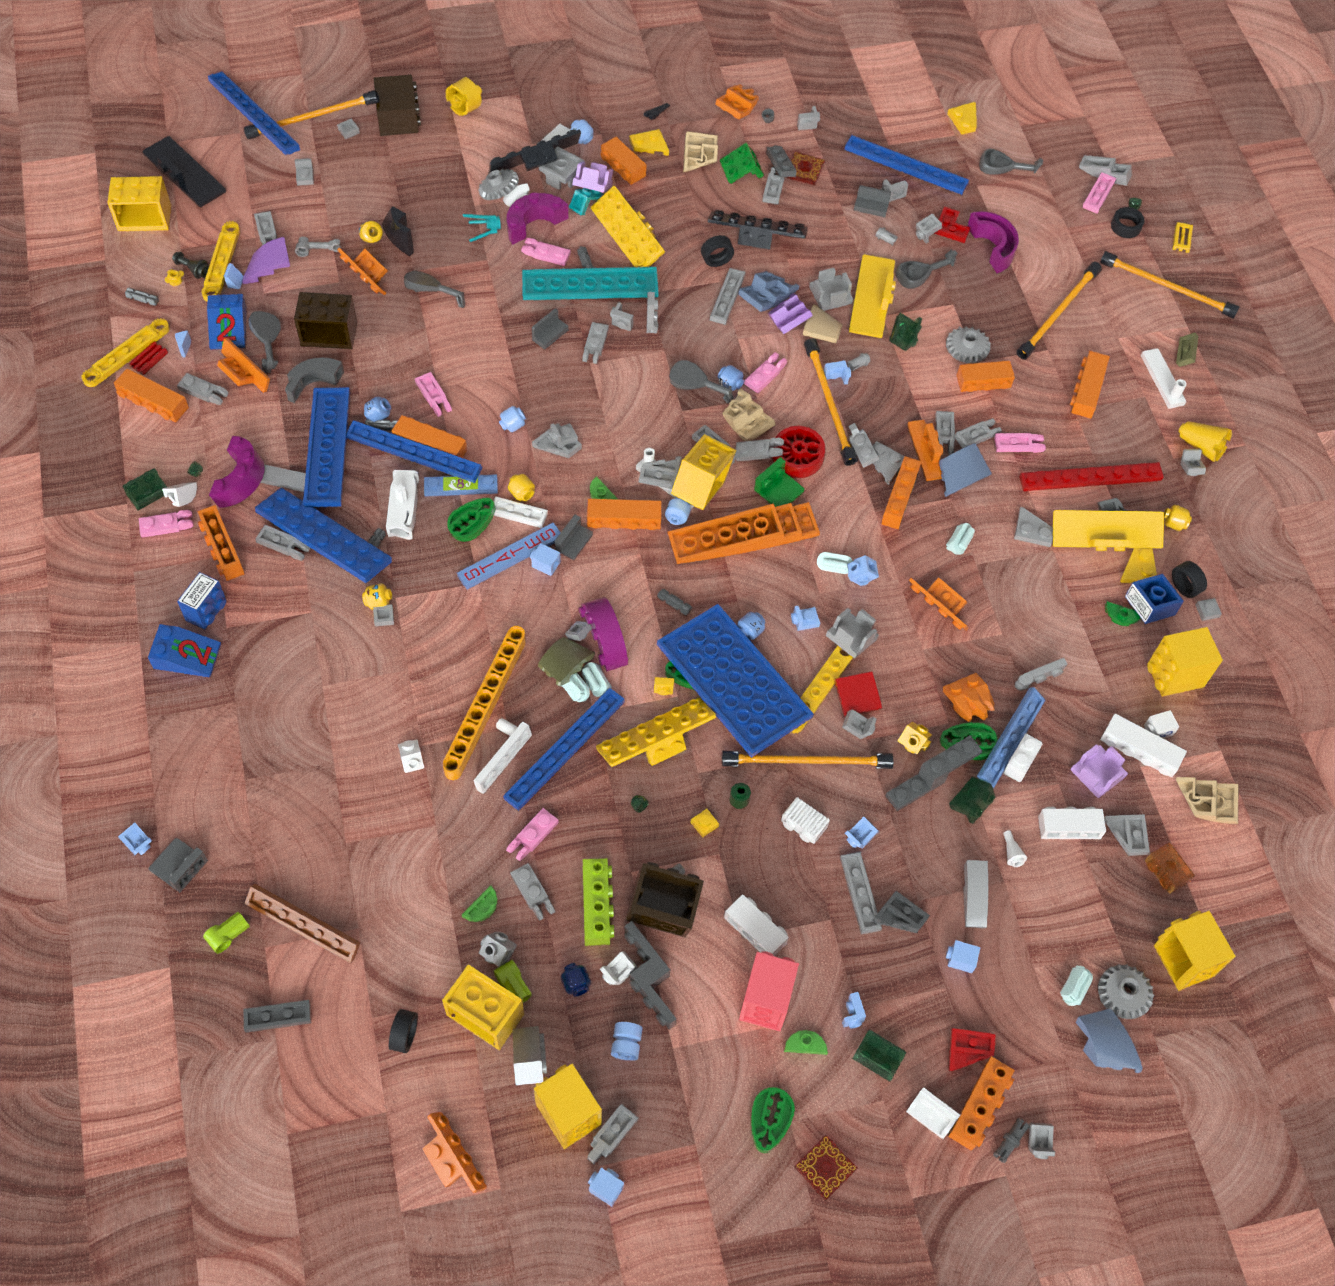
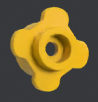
M173 269L167 271L166 283L172 286H178L182 283L183 271Z

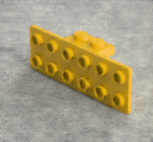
M615 186L611 187L591 206L592 211L634 267H650L665 253V250L655 239L656 236L652 232L654 228L649 222L645 223L644 215L640 211L636 212Z
M863 254L849 327L850 333L877 338L883 337L888 305L892 304L894 297L891 291H894L896 281H893L895 260Z
M1053 511V547L1096 548L1095 551H1107V548H1114V551H1125V548H1163L1164 512Z
M700 698L692 699L688 703L656 716L654 719L641 723L628 731L621 732L611 739L604 740L596 745V749L611 767L643 752H646L648 762L653 766L687 750L683 733L715 719L716 714Z

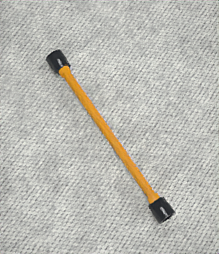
M372 90L355 100H349L320 110L279 120L276 123L282 127L358 104L373 105L380 103L377 91ZM255 125L244 127V133L248 140L256 138L262 133Z
M1105 251L1100 261V264L1110 268L1113 266L1124 268V270L1126 269V271L1209 304L1218 308V310L1222 311L1221 314L1234 319L1240 306L1230 302L1219 303V301L1209 299V297L1197 294L1195 291L1185 289L1183 286L1173 284L1171 281L1161 279L1159 276L1151 275L1147 271L1145 272L1141 269L1139 270V268L1137 269V267L1127 265V263L1125 264V262L1117 259L1118 256Z
M1092 262L1087 267L1081 281L1036 334L1017 349L1016 354L1019 358L1023 360L1028 359L1035 350L1037 341L1087 282L1099 275L1102 271V266L1098 262Z
M808 339L804 342L807 356H810L813 360L842 444V451L840 453L846 466L854 465L857 463L858 458L854 447H851L848 443L819 359L820 348L816 339Z
M722 751V766L738 767V764L745 762H799V764L857 763L870 764L871 766H876V769H893L894 758L893 753H876V756L756 755L751 758L749 755L738 754V751Z

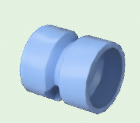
M630 1022L615 1023L613 1037L617 1040L612 1043L611 1056L621 1060H637L640 1051V1045L637 1042L641 1041L643 1027Z

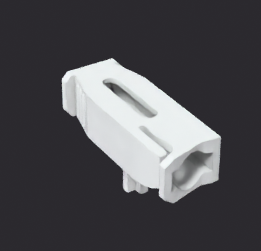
M393 471L386 522L388 537L396 536L408 540L413 539L412 531L415 525L418 500L416 484L419 483V475L417 471Z

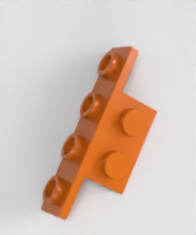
M341 248L337 249L341 254L339 257L345 263L349 262L351 264L349 267L355 273L360 272L361 275L359 277L365 283L370 282V288L375 293L386 294L377 283L388 270L369 251L364 249L353 260Z
M225 338L221 352L227 358L218 360L217 366L238 386L254 383L263 393L267 392L270 378L231 340Z
M925 420L908 422L907 426L918 459L922 461L921 468L925 480L942 479L939 460L943 454V446L939 444L938 432L934 429L933 423L926 424Z
M912 578L908 580L912 584L910 588L917 594L920 592L924 594V600L931 606L934 604L938 606V612L945 618L949 616L953 619L952 624L959 630L963 628L965 631L969 629L965 623L956 617L968 602L943 580L938 578L927 591Z
M442 1112L430 1113L427 1118L438 1136L423 1148V1151L444 1186H451L463 1176L473 1193L485 1190L487 1186L484 1183L482 1174L473 1165L471 1156L464 1150L459 1136L453 1132L448 1118Z

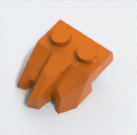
M741 84L734 85L727 89L725 95L716 99L715 105L719 106L723 111L732 114L734 118L741 119L751 113L759 100V96L753 95L754 90L752 88L743 89Z
M977 673L943 686V693L953 703V709L968 722L972 720L973 715L985 720L988 717L987 710H995L988 685Z

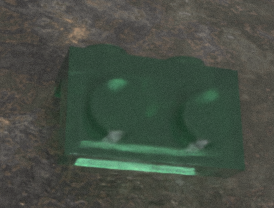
M900 312L896 316L889 341L904 351L914 347L918 342L917 336L922 328V318L918 317L913 321Z
M153 468L141 476L128 481L122 487L127 498L136 510L139 511L164 497L162 489L167 486L159 477L157 470Z
M971 777L949 803L950 808L967 815L968 821L974 824L996 797L992 784Z
M868 1030L852 1059L891 1082L906 1055V1051L875 1032Z

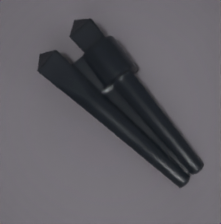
M666 103L645 111L644 116L653 120L666 110L670 104Z

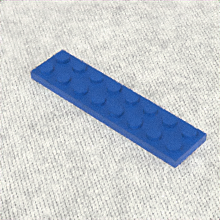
M349 387L314 388L303 497L304 506L341 507L346 433L350 402Z
M282 487L255 507L257 514L364 583L370 581L392 562L391 556L312 506H304L301 499Z

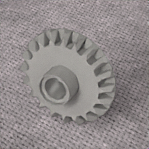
M494 170L479 185V194L485 200L502 198L517 186L519 177L514 170Z
M959 326L957 330L953 329L949 333L946 340V348L950 355L964 363H977L984 360L991 349L989 337H986L985 333H981L980 329L975 330L973 327L968 328L965 326L961 328Z
M1118 964L1106 970L1099 980L1098 994L1105 1008L1112 1009L1117 1017L1124 1019L1139 1018L1153 1004V986H1151L1149 978L1145 977L1144 972H1140L1136 967H1130L1128 964ZM1124 986L1128 987L1131 993H1127L1124 990Z

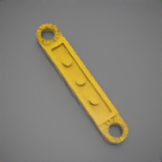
M234 221L224 223L219 234L201 292L205 301L208 300L207 293L215 292L214 295H221L225 282L224 274L228 264L231 263L240 234L239 225ZM230 228H235L232 232L227 231Z
M160 318L154 320V322L152 321L150 325H146L101 358L90 369L83 372V375H81L83 383L88 387L97 386L138 356L153 341L157 342L170 330L167 320ZM160 325H163V326H164V328H162V330H161V329H160V330H159V329L157 330V327H158V326H160ZM96 376L93 381L88 380V377Z
M839 646L836 647L800 698L813 714L835 685L834 680L840 678L853 659L851 655H841L840 651L843 649ZM809 720L791 732L793 734L801 732Z

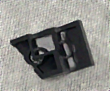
M392 206L382 222L383 230L390 241L410 257L414 253L411 229L406 227V213Z

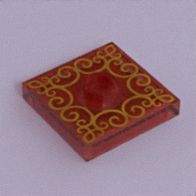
M795 151L791 162L797 170L796 177L786 178L816 185L825 164V159Z
M827 1135L794 1166L825 1201L858 1169Z

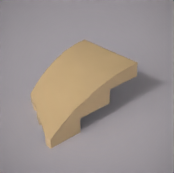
M686 131L683 172H688L717 161V135Z
M813 305L811 308L813 316L807 319L803 335L836 343L843 324L818 306Z
M742 389L738 390V396L735 400H731L729 406L723 412V416L728 424L744 441H753L775 426L774 419L765 414L762 407L752 401L750 394Z
M1176 777V781L1195 817L1219 823L1238 824V784L1217 783V781L1196 780L1195 777Z

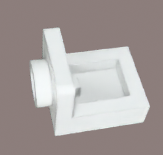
M408 740L398 744L405 773L424 768L418 740Z
M621 951L607 966H602L600 970L603 973V979L608 984L621 985L630 976V973L638 967L624 951Z

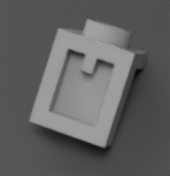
M295 159L297 186L314 185V171L311 159Z
M886 179L883 180L881 190L891 192L889 201L891 202L906 197L908 183L904 180L891 185Z
M933 213L916 224L917 237L919 240L928 243L929 236L940 230L942 223Z
M554 423L550 424L549 437L552 442L555 441L558 448L578 441V436L570 423L556 428Z

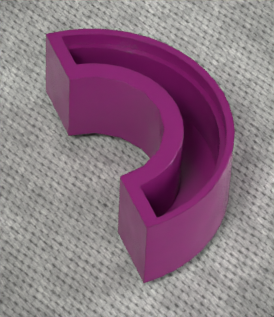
M531 193L517 199L507 212V232L511 244L513 245L526 239V226L534 220H547L556 225L569 219L568 204L560 197L547 193Z
M985 211L972 212L967 227H970V232L974 238H985L996 245L993 248L989 262L995 272L1000 273L1007 269L1014 259L1019 243L1017 230L1010 221L998 214Z
M232 436L227 448V452L237 465L228 476L214 480L209 496L219 508L230 507L245 500L257 489L264 475L265 466L262 457L247 439L240 436Z
M602 597L582 603L581 607L578 608L581 618H585L587 624L592 626L591 633L594 641L597 640L600 651L598 655L600 665H604L606 672L628 665L622 631L608 599Z

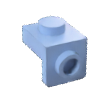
M863 817L850 831L847 830L845 832L848 836L846 840L854 848L858 846L863 849L879 830L866 817Z
M136 823L132 824L118 836L134 855L138 852L142 855L151 847L149 843L152 840L150 837H147Z

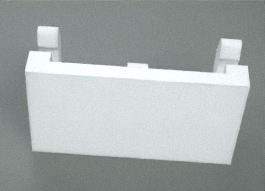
M924 1087L906 1111L942 1139H944L960 1116V1114Z

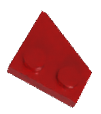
M952 1028L948 1071L952 1072L988 1059L991 1056L993 1057L996 1034Z

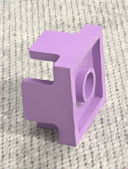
M582 161L578 163L576 177L573 178L572 185L604 193L612 187L613 169L607 170V165L592 162L591 167L588 168L585 167V162Z
M1097 744L1083 754L1080 761L1070 769L1097 798H1100L1128 775L1122 768L1125 759L1112 746L1105 751L1101 745L1098 746Z

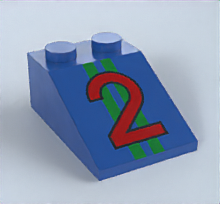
M243 294L208 295L207 316L210 350L222 349L225 338L231 340L238 348H245L247 307Z
M159 624L148 659L153 669L211 677L221 642L180 627Z

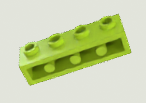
M608 858L583 859L585 946L610 945V938H614V925H610V918L614 917L613 905H609V898H613V886L608 885V878H612V865L608 866Z

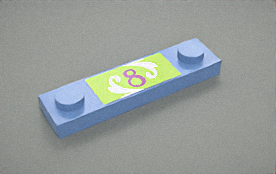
M497 474L479 475L475 483L455 476L424 477L425 496L498 494Z

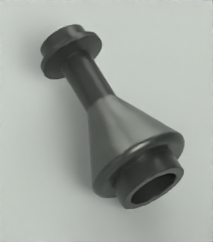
M182 252L174 253L172 260L176 265L181 263L186 265L196 279L206 277L209 269L206 260H189L184 257Z

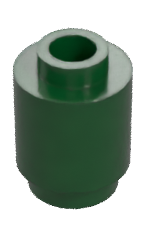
M736 783L731 788L729 801L736 809H743L749 804L751 790L747 784Z

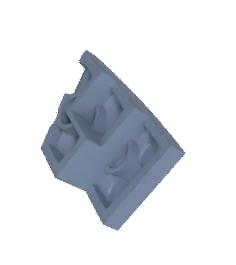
M765 271L755 274L752 285L740 288L738 295L760 312H763L788 299L800 286L798 284L790 285L785 282L784 278Z
M976 443L939 461L942 481H945L946 485L945 497L992 475Z
M1112 1009L1078 1017L1076 1024L1089 1038L1083 1051L1095 1066L1110 1067L1115 1070L1129 1068L1134 1069L1135 1073H1141L1143 1068L1136 1048L1125 1027Z

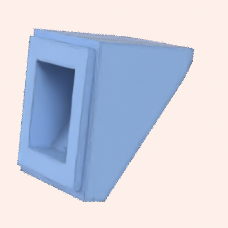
M229 263L224 274L226 285L228 288L240 289L244 276L233 264Z
M188 331L175 333L181 356L184 358L191 344Z

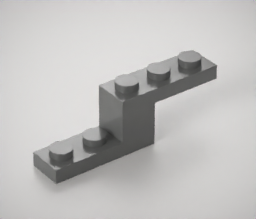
M970 735L924 762L919 774L890 790L885 796L895 810L899 811L944 784L950 772L980 755L982 749Z
M631 921L625 925L624 937L630 945L634 944L636 946L639 957L643 961H647L630 973L629 983L636 993L640 992L644 997L642 1000L648 1009L652 1008L655 1011L658 1022L662 1026L666 1025L670 1030L676 1025L677 1018L654 990L656 986L670 977V968Z

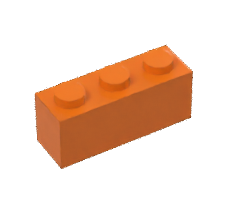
M617 137L601 145L602 160L607 162L628 183L632 185L646 177L647 164Z
M1010 361L959 365L956 375L961 392L1011 388L1015 378Z

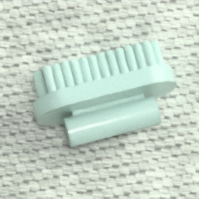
M968 523L958 525L947 542L946 549L956 555L963 554L973 538L975 529Z
M822 552L817 558V565L821 570L847 574V564L853 560L848 555Z
M589 662L583 667L582 676L594 696L601 697L609 688H612L600 665Z
M578 673L571 675L570 682L562 685L573 701L584 702L589 697V687Z
M1084 966L1072 968L1073 970H1071L1068 981H1066L1067 983H1065L1060 992L1064 1002L1069 1006L1081 1005L1093 980L1092 973Z

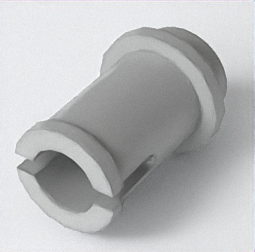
M880 227L876 233L878 240L882 239L893 246L898 236L885 230V227Z
M861 353L859 357L848 361L847 364L851 371H854L862 366H868L871 360L867 353Z

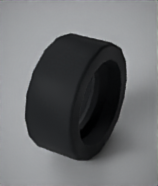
M1132 207L1120 208L1113 216L1111 228L1120 237L1134 238L1142 230L1145 222L1144 216L1140 211ZM1120 219L1131 220L1136 226H1126L1120 222Z
M718 235L709 238L703 243L701 254L708 266L719 267L727 264L733 258L734 248L728 237ZM725 248L718 254L710 255L716 249Z
M1185 561L1172 570L1173 583L1183 596L1193 598L1206 590V576L1196 563Z
M404 1009L398 1010L390 1031L389 1050L408 1053L415 1037L418 1013Z

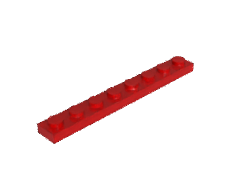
M1154 462L1023 472L1019 477L1023 491L1162 481L1164 476L1160 463Z

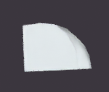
M528 184L516 186L509 194L504 196L503 202L510 207L517 199L529 195Z
M197 482L173 485L162 490L166 498L169 497L174 502L172 503L174 506L180 507L192 502L196 495Z

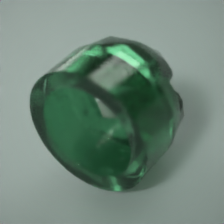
M1129 198L1128 207L1139 210L1142 200L1139 198Z
M193 461L187 473L198 477L201 475L199 472H203V467L198 462Z
M636 795L631 799L632 808L637 813L644 811L649 804V801L642 795Z

